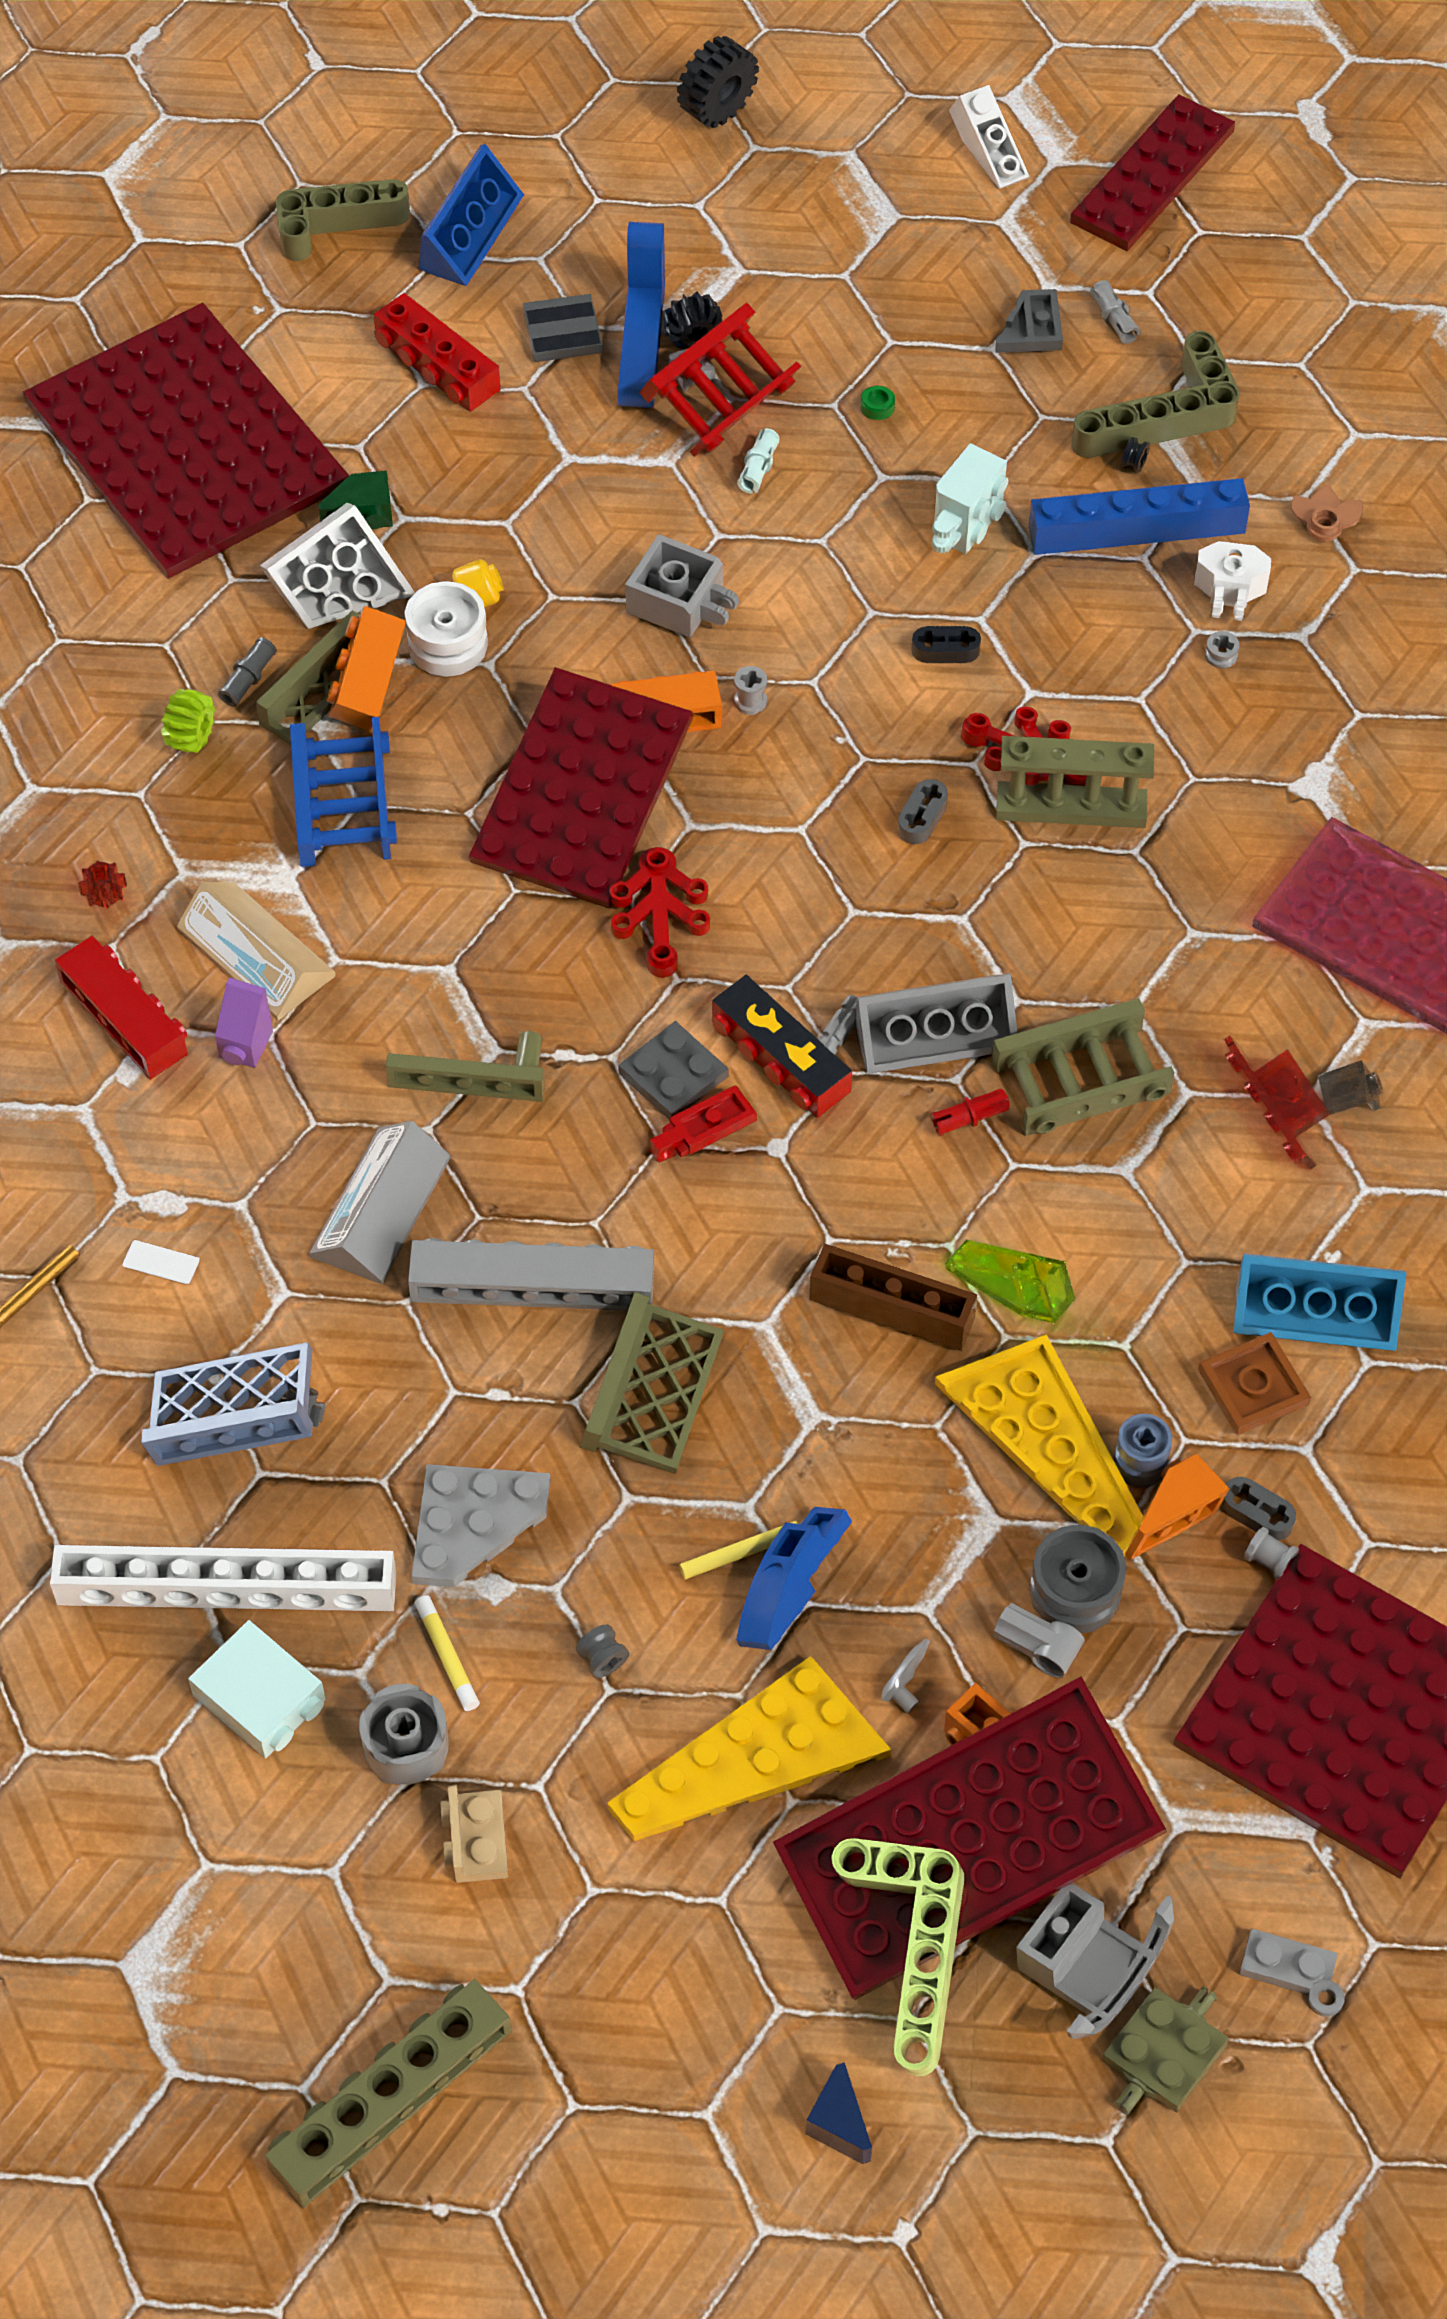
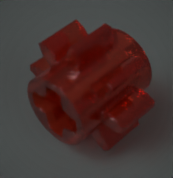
M98 860L90 865L88 869L83 868L81 870L84 880L80 881L78 886L80 895L87 896L89 906L97 905L107 909L116 903L117 900L124 899L122 888L127 886L125 873H118L115 862L109 864Z

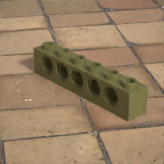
M473 1979L466 1986L460 1984L453 1988L444 1998V2005L432 2015L425 2013L410 2026L409 2034L397 2044L391 2042L384 2046L374 2058L375 2063L362 2074L357 2071L347 2077L340 2085V2092L327 2103L320 2101L305 2114L304 2122L292 2132L284 2131L271 2142L268 2147L269 2152L265 2154L269 2170L303 2209L512 2032L509 2015L476 1979ZM453 2024H462L468 2028L467 2032L458 2038H452L445 2034L446 2029ZM419 2053H428L433 2056L431 2063L424 2067H416L410 2063L411 2059ZM385 2082H393L399 2086L393 2095L387 2097L379 2096L375 2091L379 2085ZM357 2111L364 2115L362 2121L355 2126H345L340 2123L342 2117L348 2112ZM323 2141L328 2144L327 2150L320 2156L313 2157L305 2153L306 2148L312 2142Z

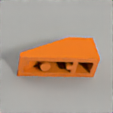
M1198 1454L1183 1461L1175 1459L1161 1472L1163 1479L1155 1491L1125 1552L1129 1560L1134 1559L1217 1512L1230 1488Z

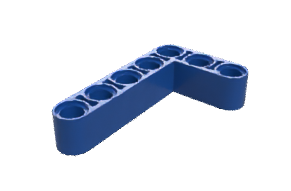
M629 222L627 232L628 294L618 383V406L654 408L655 398L648 403L639 392L649 379L657 374L665 295L664 223Z

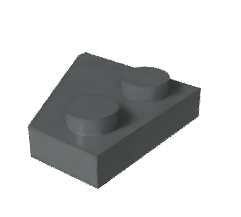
M1057 289L1022 290L1016 301V308L1010 312L1006 320V326L1002 334L996 338L995 352L1062 350L1063 336Z

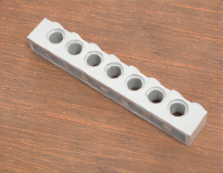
M54 1545L50 1585L57 1605L394 1611L397 1572L393 1551Z

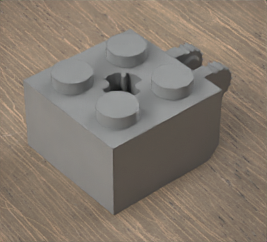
M660 534L657 535L625 584L626 613L690 638L702 620L715 623L716 625L726 624L729 619V613L724 607L730 610L734 609L740 601L734 591L723 587V563L717 556Z

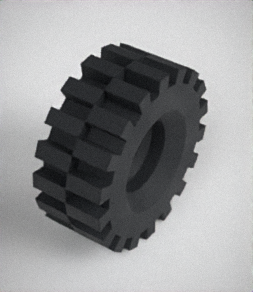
M719 36L714 37L713 43L708 40L703 44L704 49L702 51L697 49L694 53V60L692 62L688 60L685 65L688 68L686 73H681L679 80L682 81V84L677 86V93L680 94L677 97V102L681 104L680 107L705 126H711L712 128H717L718 124L723 126L727 123L728 117L734 118L737 116L736 110L744 108L746 105L744 100L747 96L751 97L753 93L751 87L756 85L758 80L755 76L759 72V66L756 65L758 63L757 58L727 36L722 38Z

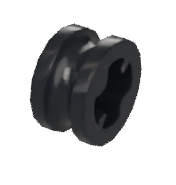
M1132 437L1123 453L1121 467L1128 468V466H1132L1133 471L1139 473L1148 457L1150 443L1144 441L1143 444L1138 443V438Z

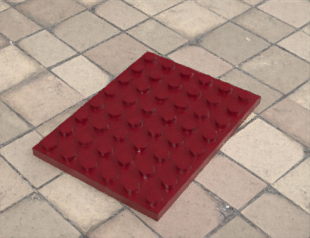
M203 302L23 391L24 399L28 406L167 579L326 498L349 476Z

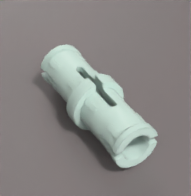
M765 428L764 432L761 429L757 434L753 448L746 453L744 458L745 467L737 481L738 487L745 493L753 494V490L755 493L758 492L764 474L769 472L773 465L772 455L779 444L780 437L772 429Z

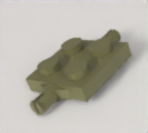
M1202 1986L1198 1994L1187 2006L1176 2002L1154 1987L1103 2054V2062L1119 2072L1128 2084L1117 2100L1113 2102L1119 2111L1122 2109L1123 2114L1129 2115L1130 2111L1144 2095L1159 2100L1176 2113L1228 2045L1229 2037L1208 2024L1203 2017L1213 2002L1217 2000V1996L1213 1991L1210 1990L1208 1993V1988Z

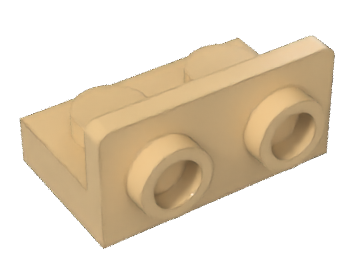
M457 1785L448 1786L449 1800L441 1801L443 1827H451L452 1841L444 1842L445 1867L454 1868L456 1883L509 1878L501 1790L458 1794Z

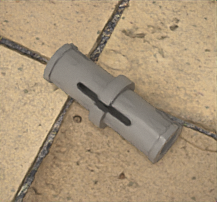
M1102 280L1094 284L1093 286L1099 294L1091 288L1090 295L1102 311L1101 316L1105 323L1112 325L1122 343L1129 344L1135 341L1137 337L1132 330L1138 336L1141 330L1128 313L1129 307L1124 300L1121 301L1117 297L1109 281Z

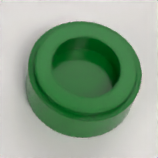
M876 385L868 387L861 394V412L872 420H883L890 417L895 410L894 393L885 386Z

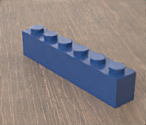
M1243 478L1031 499L1028 529L1034 555L1245 534L1250 503Z

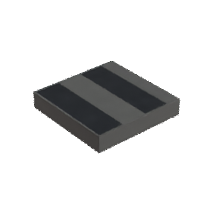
M591 294L523 303V312L534 362L603 353L602 340Z

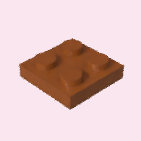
M1272 1332L1199 1363L1198 1370L1236 1435L1308 1406L1311 1396Z

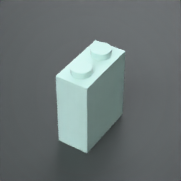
M250 1620L188 1678L193 1696L265 1759L274 1750H282L291 1741L294 1730L304 1720L310 1721L315 1718L323 1708L324 1701L326 1700L322 1682Z

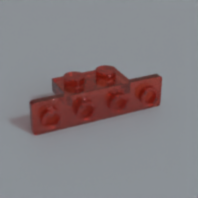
M1230 1035L1223 1039L1230 1050L1225 1054V1057L1237 1073L1243 1070L1249 1079L1244 1084L1246 1090L1256 1103L1262 1100L1268 1111L1263 1114L1264 1118L1275 1133L1282 1131L1288 1140L1282 1145L1295 1164L1302 1161L1310 1170L1317 1166L1298 1136L1331 1113L1293 1055L1287 1049L1255 1070L1242 1048Z

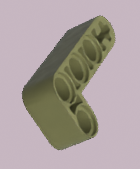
M397 179L283 191L276 198L281 249L283 256L291 261H301L310 256L312 253L311 235L398 226L404 224L410 218L408 187L403 181Z

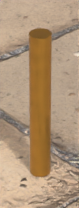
M72 1245L66 1246L0 1306V1328L80 1256Z

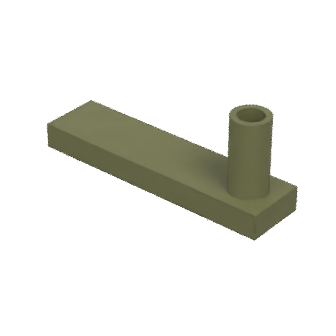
M533 1031L522 1032L519 1036L515 1065L388 1053L385 1066L388 1087L543 1102L545 1090L543 1068L538 1067L543 1038L540 1034Z

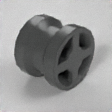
M608 1624L598 1626L589 1631L576 1645L577 1653L583 1659H588L590 1671L596 1678H602L613 1673L629 1657L628 1649L625 1645L617 1643L615 1631Z

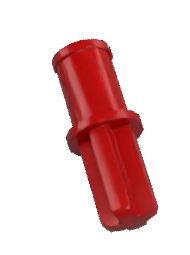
M997 1089L970 1100L968 1097H964L962 1103L932 1112L931 1119L934 1127H938L936 1132L940 1137L945 1133L970 1124L972 1127H976L978 1121L1008 1111L1010 1102L1006 1092L1003 1089Z

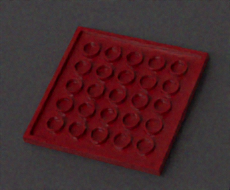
M1300 1543L1298 1554L1293 1559L1291 1558L1280 1579L1276 1580L1178 1732L1173 1745L1401 1879L1447 1802V1626Z

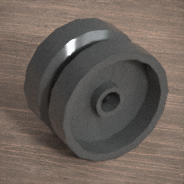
M1081 1524L1064 1526L1048 1534L1036 1549L1029 1589L1032 1605L1041 1619L1049 1623L1053 1621L1064 1622L1074 1627L1080 1633L1094 1632L1108 1624L1118 1611L1127 1570L1123 1551L1111 1536L1095 1527Z

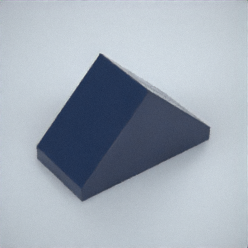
M844 2062L837 2064L806 2119L805 2134L864 2164L871 2162L872 2145Z

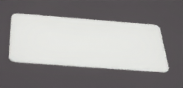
M134 1240L122 1265L133 1270L189 1284L200 1259Z

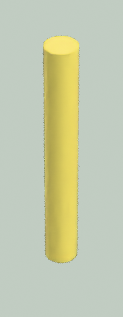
M783 1525L679 1564L684 1580L768 1549Z

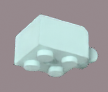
M970 443L936 484L934 535L931 543L933 550L940 552V554H945V552H949L953 548L967 554L975 543H981L986 535L988 526L993 520L998 521L1006 508V501H1004V491L1008 485L1006 460Z

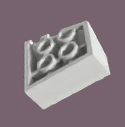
M349 503L344 504L260 565L278 593L308 629L342 619L352 610L356 613L361 612L364 606L374 609L389 602L412 597L415 594L355 505Z

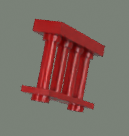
M747 302L649 379L639 392L648 403L658 395L662 399L666 398L701 438L690 451L694 457L704 449L710 453L725 440L721 436L775 391L780 395L786 392L796 382L793 376L802 367L796 361L787 370L783 371L750 333L749 329L751 327L747 323L756 312ZM729 338H732L734 341L739 340L773 380L761 391L725 351L727 346L724 342ZM708 357L711 361L715 359L749 399L737 410L734 409L701 370L702 364L700 362L704 358ZM682 376L686 380L690 378L725 419L713 430L677 390L678 384L676 381Z

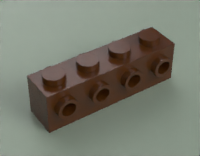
M825 1243L810 1276L809 1300L962 1351L975 1319L978 1294Z

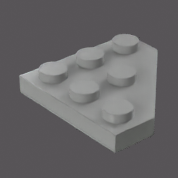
M427 1464L412 1570L413 1584L455 1587L468 1577L467 1573L483 1561H490L514 1543V1538L528 1527L532 1526L534 1528L546 1519L551 1483L550 1473Z

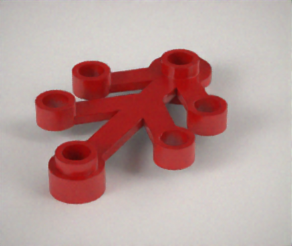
M1026 706L1018 708L1015 714L1014 725L1023 732L1025 737L1043 738L1036 726L1037 711ZM982 713L970 714L963 721L961 739L966 744L975 747L984 746L989 740L1002 745V736H1014L992 727L989 718ZM1062 720L1052 721L1049 725L1047 737L1070 739V724ZM990 747L987 749L984 765L989 770L1001 771V747ZM1026 772L1025 784L1035 785L1039 781H1047L1049 773ZM1064 774L1063 782L1066 785L1085 786L1087 775Z
M654 847L646 850L640 856L639 871L626 882L619 881L610 887L611 903L616 907L623 908L631 904L635 893L651 882V892L628 913H618L612 917L611 932L616 938H629L634 933V928L652 913L654 946L647 953V967L652 975L665 978L673 975L678 967L677 952L669 945L668 912L684 923L693 935L702 936L710 930L709 914L700 909L693 911L670 894L666 889V881L684 892L686 899L696 905L702 904L708 899V884L700 878L690 879L676 868V858L671 851L662 847ZM694 889H700V890H702L703 892H702V893H699V894H695V893H692L691 891L694 890ZM619 892H624L627 894L624 897L616 896V894ZM701 920L705 923L702 925H695L693 922ZM622 923L629 925L626 928L617 927V925ZM662 955H664V956H668V957H666V958H658L657 956H662Z

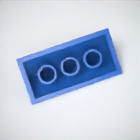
M486 144L479 146L421 236L418 268L464 286L468 285L524 196V193Z

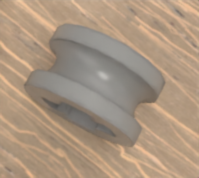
M1226 631L1215 632L1209 636L1205 651L1207 662L1217 668H1228L1235 664L1239 651L1237 637ZM1219 647L1227 648L1226 653L1219 652Z

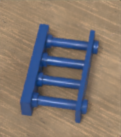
M372 717L373 736L314 741V737L307 738L305 723L290 724L297 845L301 867L316 866L315 851L322 850V846L381 841L383 859H391L390 844H397L395 821H388L383 754L390 753L388 731L381 732L379 717ZM368 751H374L375 766L316 771V767H309V760H316V756ZM377 781L378 796L318 801V797L311 798V790H318V786ZM379 811L380 826L320 831V827L313 828V820H320V816Z

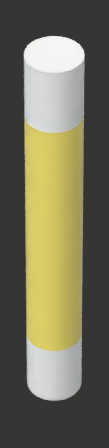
M422 1596L414 1604L465 1711L473 1710L479 1706L480 1702L430 1596Z

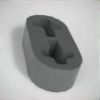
M934 779L920 782L906 802L898 818V834L906 843L921 844L931 836L947 807L948 791L942 782ZM931 795L937 797L932 798L928 806L924 805L925 798L928 799ZM918 817L921 818V825L915 826L914 829L909 827V825L915 824Z
M1235 1477L1226 1483L1230 1490L1222 1501L1221 1507L1228 1516L1255 1532H1258L1264 1526L1269 1529V1535L1277 1540L1285 1539L1292 1533L1296 1521V1511L1287 1500L1245 1477ZM1241 1492L1248 1495L1247 1501L1243 1500L1240 1504L1233 1501L1234 1495L1238 1496ZM1277 1513L1284 1516L1283 1521H1279L1276 1525L1269 1523L1270 1517L1276 1516Z

